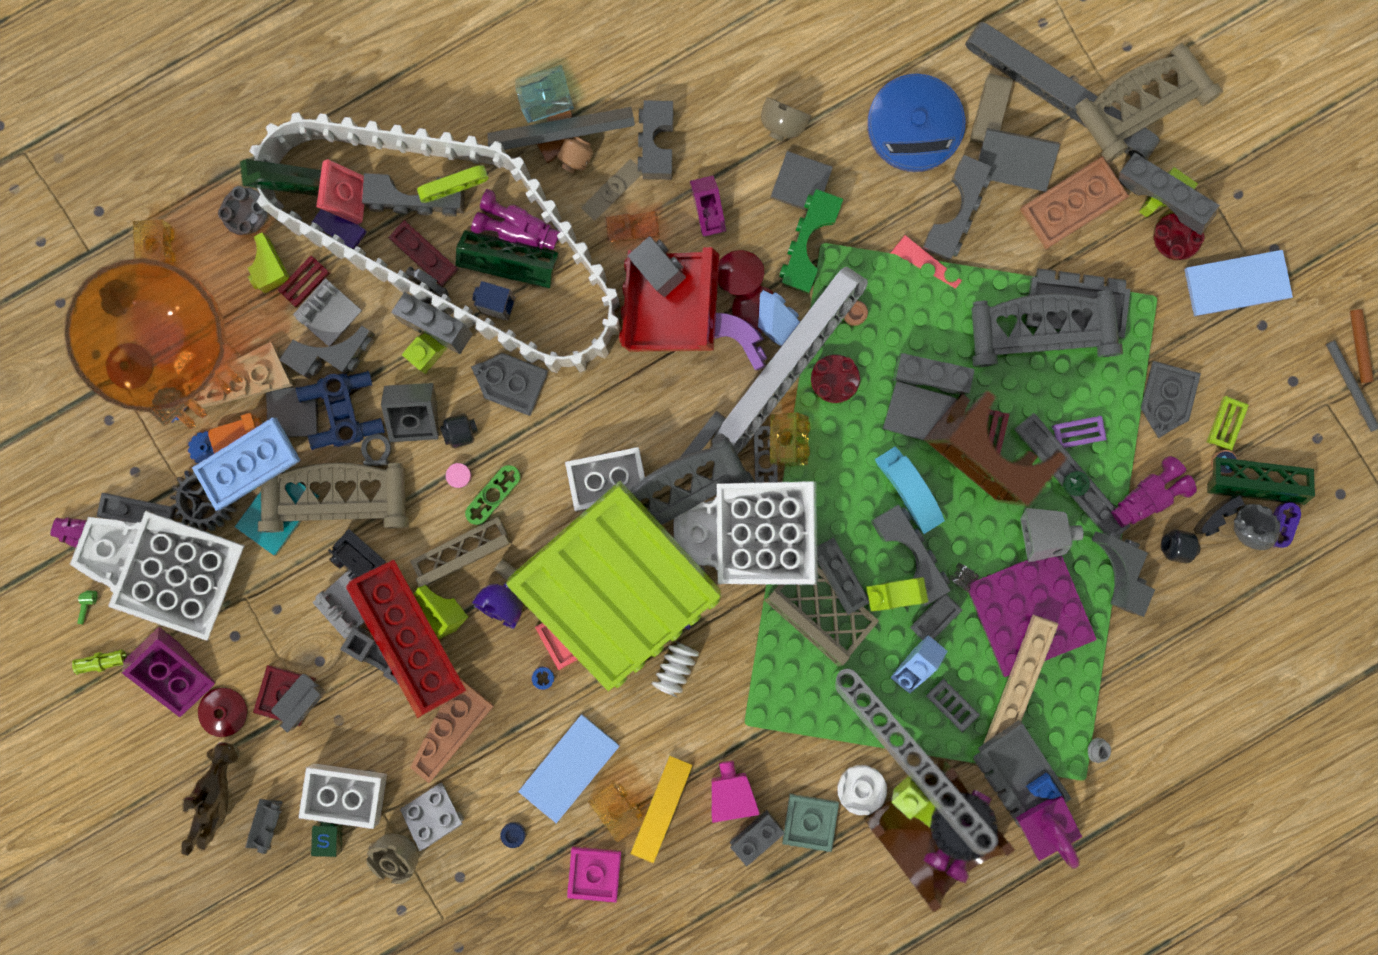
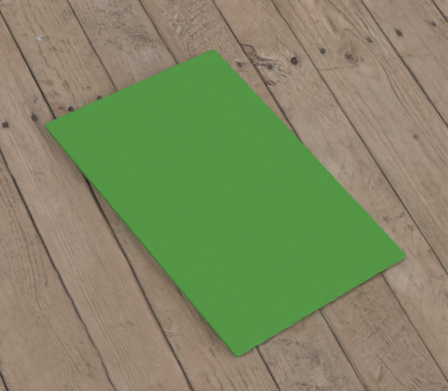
M823 243L819 249L818 271L815 276L810 309L838 272L844 267H849L868 281L864 293L858 299V301L866 305L868 316L858 326L847 324L843 318L800 374L782 482H816L817 546L834 537L868 597V586L912 579L916 571V561L912 551L906 545L897 541L883 542L870 521L895 505H899L900 508L905 507L908 511L901 496L875 461L876 458L896 446L904 457L906 456L916 468L941 510L945 521L925 534L922 533L913 520H910L909 523L913 529L917 528L921 532L925 540L922 542L926 551H932L937 559L935 566L939 572L943 571L950 581L948 587L951 591L946 594L962 611L934 638L938 644L947 650L939 668L915 690L908 693L891 679V676L911 651L922 641L909 626L933 602L926 606L916 604L879 611H871L870 603L863 606L879 622L853 651L847 662L842 666H837L763 601L745 713V724L751 727L885 748L835 689L837 674L843 669H851L858 674L926 755L975 763L973 757L980 752L978 747L984 744L1009 676H1002L965 584L1027 560L1020 520L1026 508L1059 511L1067 514L1069 526L1081 525L1083 528V539L1072 541L1071 548L1062 557L1097 640L1044 661L1021 722L1057 777L1085 780L1089 764L1088 746L1093 737L1112 609L1110 603L1114 592V571L1111 561L1105 551L1098 544L1091 541L1095 531L1102 532L1064 490L1054 476H1052L1029 506L998 503L927 442L882 428L896 382L892 380L897 357L901 353L973 368L975 370L970 393L966 395L970 402L965 412L972 407L985 391L989 390L996 396L990 410L1010 414L1000 454L1009 462L1019 459L1027 451L1033 452L1014 430L1032 413L1037 415L1053 435L1055 434L1051 425L1102 416L1107 440L1067 447L1065 449L1112 505L1117 508L1118 503L1123 501L1129 494L1157 298L1153 295L1130 292L1125 338L1119 339V344L1123 346V355L1098 357L1097 347L997 355L998 365L973 367L972 357L975 356L971 311L973 302L988 301V305L991 307L1015 298L1028 296L1030 279L1033 276L938 261L947 268L944 273V278L947 282H955L958 278L962 280L957 288H954L933 276L935 274V267L932 264L926 263L919 268L896 254ZM1023 314L1021 317V320L1024 323V325L1026 314ZM1009 315L1007 318L999 316L996 320L1008 338L1017 323V318L1014 315ZM1027 327L1032 335H1034L1037 328ZM842 355L849 357L854 361L859 370V388L854 396L845 402H826L819 398L812 388V370L816 362L826 356ZM927 385L915 386L953 398L959 397L956 394L940 391L941 389ZM989 415L987 422L988 436L993 418L991 415ZM998 418V423L992 444L994 449L1002 418ZM1093 422L1062 428L1060 433L1098 427V424ZM1099 431L1062 438V443L1100 436ZM1038 457L1033 464L1041 462ZM818 582V597L831 596L830 585L826 582ZM766 584L764 600L779 584ZM786 584L780 591L787 598H797L796 584ZM800 584L801 598L814 597L813 584ZM831 599L818 600L819 614H831ZM836 599L837 613H846L839 599ZM814 600L801 601L802 611L806 615H814ZM791 601L797 606V601ZM854 615L855 630L865 629L870 623L865 616ZM837 616L838 631L851 630L850 616ZM820 617V627L825 632L834 631L833 617ZM856 633V639L861 633ZM829 634L835 640L834 634ZM838 634L839 644L847 650L852 645V634ZM844 677L840 680L843 687L850 688L853 686V681L850 678ZM943 679L980 714L963 733L926 697ZM945 688L935 699L939 702L949 691ZM864 696L856 699L861 707L870 705V701ZM952 696L942 706L946 709L956 698ZM959 703L950 714L954 716L963 705ZM967 710L957 721L961 724L971 713ZM875 716L873 718L875 725L879 727L886 725L884 717ZM893 735L890 737V742L894 746L903 745V740L900 736Z

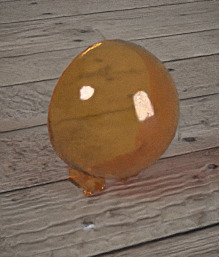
M149 258L121 260L104 266L89 276L73 295L65 321L64 336L67 354L76 373L87 387L107 402L124 409L150 412L163 426L168 425L177 417L187 427L193 429L196 423L183 411L187 406L201 418H205L208 415L204 408L194 400L212 382L226 394L231 393V386L219 376L223 371L239 384L244 380L231 366L241 354L226 341L224 319L216 299L203 282L181 267L167 261Z

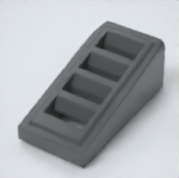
M945 679L926 695L962 733L980 716ZM946 688L949 692L938 702L935 698ZM954 696L956 699L945 709L942 705ZM961 703L963 707L952 716L950 712ZM968 710L971 714L960 724L957 720Z

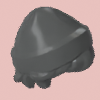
M1260 504L1244 505L1234 519V532L1240 542L1246 547L1255 550H1267L1273 547L1279 538L1280 521L1277 520V517L1273 515L1272 510L1268 507H1262Z

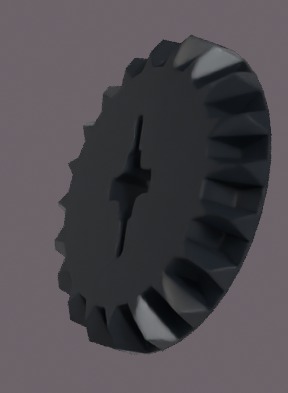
M960 793L997 837L998 821L988 803L979 796ZM947 796L942 800V803L947 807L954 806V799L951 796ZM937 808L934 809L931 817V833L936 845L943 853L960 861L976 860L984 856L973 852L954 829H950L952 826ZM967 815L959 816L960 824L962 819H965L968 824L971 823V819ZM978 835L976 839L978 846L988 848L989 840L987 837Z

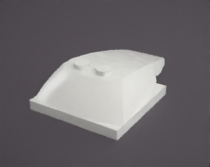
M816 482L717 484V497L715 500L701 502L699 505L674 518V539L698 565H707L718 570V584H818Z
M145 511L141 523L88 517L70 565L99 583L102 582L110 587L113 596L108 607L204 640H209L245 546L149 511Z

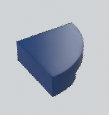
M1047 773L1026 786L1037 797L1054 799L1062 795Z

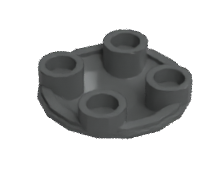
M237 186L224 197L218 210V216L229 231L237 235H250L257 232L264 225L267 211L257 203L261 195L258 191Z

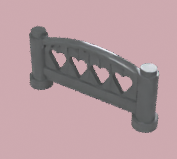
M1112 290L1099 291L1096 298L1064 293L1035 294L1015 298L991 307L988 305V301L973 302V307L971 308L975 356L972 357L973 367L998 365L997 355L1097 347L1098 357L1123 355V346L1119 344L1115 295H1113ZM1084 309H1089L1092 316L1084 331H1082L1072 318L1071 313L1073 310L1082 312ZM1059 311H1064L1067 318L1061 330L1057 333L1047 320L1046 315L1048 312L1057 314ZM1034 313H1039L1042 316V321L1035 334L1032 335L1022 322L1021 317L1023 314L1032 316ZM1009 315H1014L1017 318V323L1009 338L996 322L999 316L1007 318Z
M719 434L712 439L711 448L683 456L662 466L630 489V492L639 501L643 498H648V511L663 525L716 495L717 484L755 483L751 473L744 469L730 439L724 434ZM708 461H714L712 478L696 473L697 468L705 466ZM687 473L693 474L689 491L674 485L677 479L683 478ZM667 485L671 486L668 503L652 497L655 491H661Z

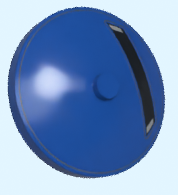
M925 74L904 75L887 83L875 96L868 113V135L877 154L889 165L908 172L928 171L945 163L959 147L965 131V113L957 94L943 81Z

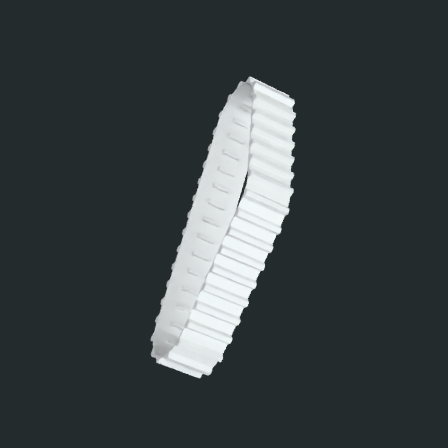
M293 113L290 122L283 123L280 126L272 123L266 126L268 135L260 145L251 146L250 152L255 156V160L278 164L286 153L298 144L312 139H327L329 142L340 141L351 143L355 146H358V144L374 146L377 149L387 148L400 150L402 153H406V151L420 153L428 157L433 155L447 157L449 160L472 161L475 164H478V162L493 164L497 168L501 169V167L510 170L516 182L520 179L523 181L528 190L526 193L528 200L531 203L536 200L544 212L541 215L546 224L551 221L560 232L557 237L561 244L567 242L574 251L575 255L572 257L575 263L578 265L582 262L591 274L588 277L592 285L597 283L606 294L605 297H602L604 306L609 305L608 320L603 319L604 332L598 340L595 338L592 340L593 345L580 353L574 351L573 355L560 357L556 352H551L550 355L537 351L535 343L531 341L529 345L515 339L516 335L513 331L502 332L493 327L495 323L491 319L486 318L484 322L473 316V311L469 307L464 306L462 310L451 304L452 300L447 295L443 294L440 298L429 292L430 288L425 283L421 282L418 286L407 280L409 276L405 272L399 270L398 274L386 268L387 264L383 260L378 258L375 262L365 257L366 253L361 248L356 246L353 250L343 245L345 241L334 234L333 238L323 234V229L314 222L309 226L301 222L302 218L292 210L290 214L283 212L281 209L284 205L276 199L274 190L257 188L261 194L257 203L298 236L303 234L318 247L325 246L340 259L345 257L362 271L367 269L382 282L388 280L402 293L410 291L415 298L427 304L432 302L436 309L449 316L454 312V317L463 322L468 329L476 324V329L486 339L491 340L498 336V341L506 350L512 352L517 347L520 348L522 356L532 364L540 359L545 362L551 372L557 373L561 367L575 366L579 372L586 370V362L593 360L596 356L606 358L609 354L606 346L611 336L619 334L621 330L618 318L615 317L614 310L620 306L616 290L606 287L607 278L600 264L593 266L590 264L592 259L585 243L575 244L576 236L568 221L559 223L561 217L555 203L552 200L545 201L546 197L537 179L530 180L531 177L524 161L520 157L511 159L505 153L501 143L495 141L488 147L479 145L474 136H468L465 143L455 141L452 135L444 132L441 138L437 139L431 138L426 129L419 128L415 135L406 134L400 125H394L391 131H384L374 121H369L364 128L358 127L351 118L347 117L343 119L341 124L333 123L326 114L320 113L316 120L304 119L299 113Z

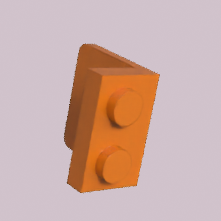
M252 413L241 415L242 420L209 430L208 436L214 454L262 425L260 418H256Z

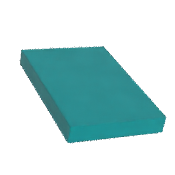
M290 482L286 485L285 489L293 502L297 504L306 490V486L301 482L297 485ZM260 491L235 528L276 556L301 521H284V532H258V522L261 521ZM312 491L318 499L320 496L316 494L314 491Z

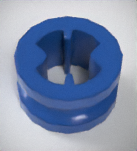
M539 667L534 671L532 683L536 688L545 690L553 684L554 674L551 669ZM543 671L548 673L547 678L550 681L547 684L543 682V685L538 683L539 678L536 675L539 672L543 674Z

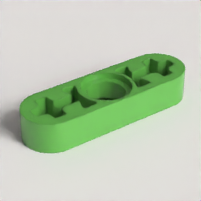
M511 465L502 467L466 508V519L475 525L485 523L520 483V471ZM506 471H514L515 474L513 475V477L515 478V481H508L504 485L508 488L506 492L503 490L501 486L495 484L497 480L500 483H502L505 480L506 476L504 475V473ZM491 488H496L500 492V498L496 502H490L487 499V492ZM482 498L484 503L492 506V508L488 510L485 507L481 511L482 519L475 518L473 520L472 516L474 514L472 509H479L483 505L479 503V500Z

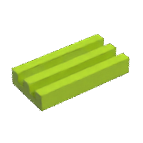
M1224 396L1209 433L1207 443L1232 451L1249 404ZM1229 403H1230L1231 405H1230V408H1229V410H1228L1227 416H1226V418H1225V421H1224L1223 427H1222V429H1221L1220 435H1219L1218 439H1216L1217 434H1218L1219 429H1220V426H1221V424H1222L1224 415H1225V413H1226L1227 407H1228V405H1229ZM1238 406L1240 407V409L1234 422L1229 439L1226 443L1224 442V440L1230 427L1236 407Z

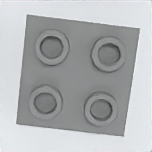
M325 278L293 315L330 347L362 310Z
M349 571L342 575L325 592H320L315 597L316 600L312 602L344 639L348 637L354 627H359L364 623L362 616L346 589L347 584L351 581L348 577Z
M442 782L400 809L420 852L461 826L464 820L462 814L456 811Z

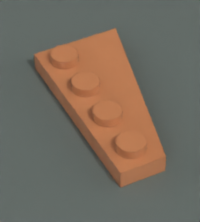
M460 676L459 678L466 691L441 705L410 767L428 783L436 777L494 707L490 701Z

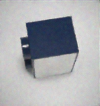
M481 281L480 287H475L472 297L476 308L483 314L509 321L516 299L512 291Z

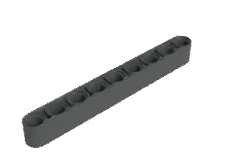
M983 22L978 23L965 43L969 51L1086 127L1076 113L1075 106L1086 98L1094 102L1098 96L995 28ZM1113 106L1104 107L1106 114L1121 120V111ZM1144 128L1124 140L1128 146L1124 153L1130 157L1137 153L1148 160L1159 144L1160 139L1153 132Z

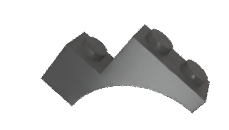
M361 326L349 339L330 347H311L292 340L279 360L309 379L312 375H317L321 370L323 359L348 375L350 371L353 372L360 363L359 357L363 351H368L374 342L372 338L375 334Z
M1109 530L1105 534L1095 531L1091 541L1098 544L1105 551L1114 571V592L1110 604L1129 613L1144 617L1155 589L1146 585V580L1138 577L1148 553L1139 549L1140 544L1125 539L1124 542L1120 540V534Z

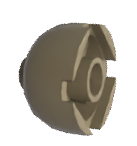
M766 97L761 112L763 126L771 131L769 136L779 141H783L784 137L791 139L798 137L805 130L811 117L807 113Z
M391 833L380 837L367 852L368 858L366 862L370 870L382 880H384L385 876L393 879L391 882L393 884H404L409 881L418 864L417 848L408 837L400 834Z

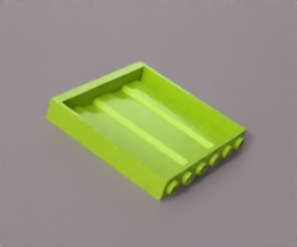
M618 481L509 576L506 583L517 597L608 692L613 687L619 688L627 680L626 676L632 671L638 672L645 665V660L651 655L653 657L657 656L664 649L663 645L669 640H676L682 634V629L688 624L690 626L695 624L701 618V613L707 608L709 610L713 609L720 602L719 598L721 597V589L621 481Z

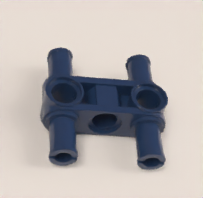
M369 370L349 376L344 373L338 375L330 374L325 378L319 379L316 384L296 387L299 403L320 397L324 399L331 425L329 431L308 435L311 450L334 445V447L351 446L364 440L363 437L385 433L381 418L362 423L356 421L349 394L351 390L373 386ZM330 382H340L341 388L339 391L330 392L328 390ZM344 428L353 430V436L348 440L340 438V432Z

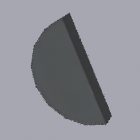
M408 267L405 273L409 276L410 280L418 285L421 282L425 283L430 288L429 292L440 298L443 294L449 295L446 288L436 284L437 280L420 269L414 270L413 267Z

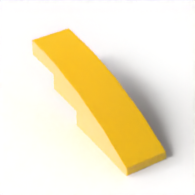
M669 756L631 850V855L654 863L692 768L691 764Z

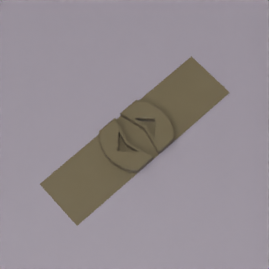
M630 159L581 208L595 221L642 175V172L638 171V166Z

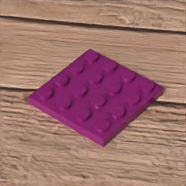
M1062 555L1028 562L1027 559L965 584L1003 677H1007L1011 673L1033 614L1058 623L1045 661L1097 640Z

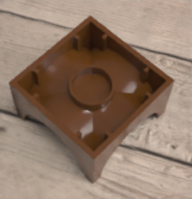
M989 390L985 391L972 407L965 412L970 399L964 394H960L924 438V441L998 503L1029 506L1067 457L1062 452L1056 451L1048 459L1033 464L1037 456L1033 452L1027 451L1019 459L1013 462L1007 461L994 449L987 431L988 413L996 396Z
M943 759L935 764L959 793H969L953 767ZM928 774L924 776V781L928 786L934 787L937 785V780L933 775ZM947 794L942 795L941 800H943L944 798H946L947 796H950V795H947ZM891 798L864 820L912 882L933 913H935L942 907L941 903L945 894L958 881L946 874L954 859L950 857L945 871L936 869L924 862L923 859L927 853H936L940 850L932 837L931 827L915 817L909 819L892 803ZM998 830L994 849L979 859L967 861L966 871L969 872L990 858L1000 855L1009 856L1015 849Z

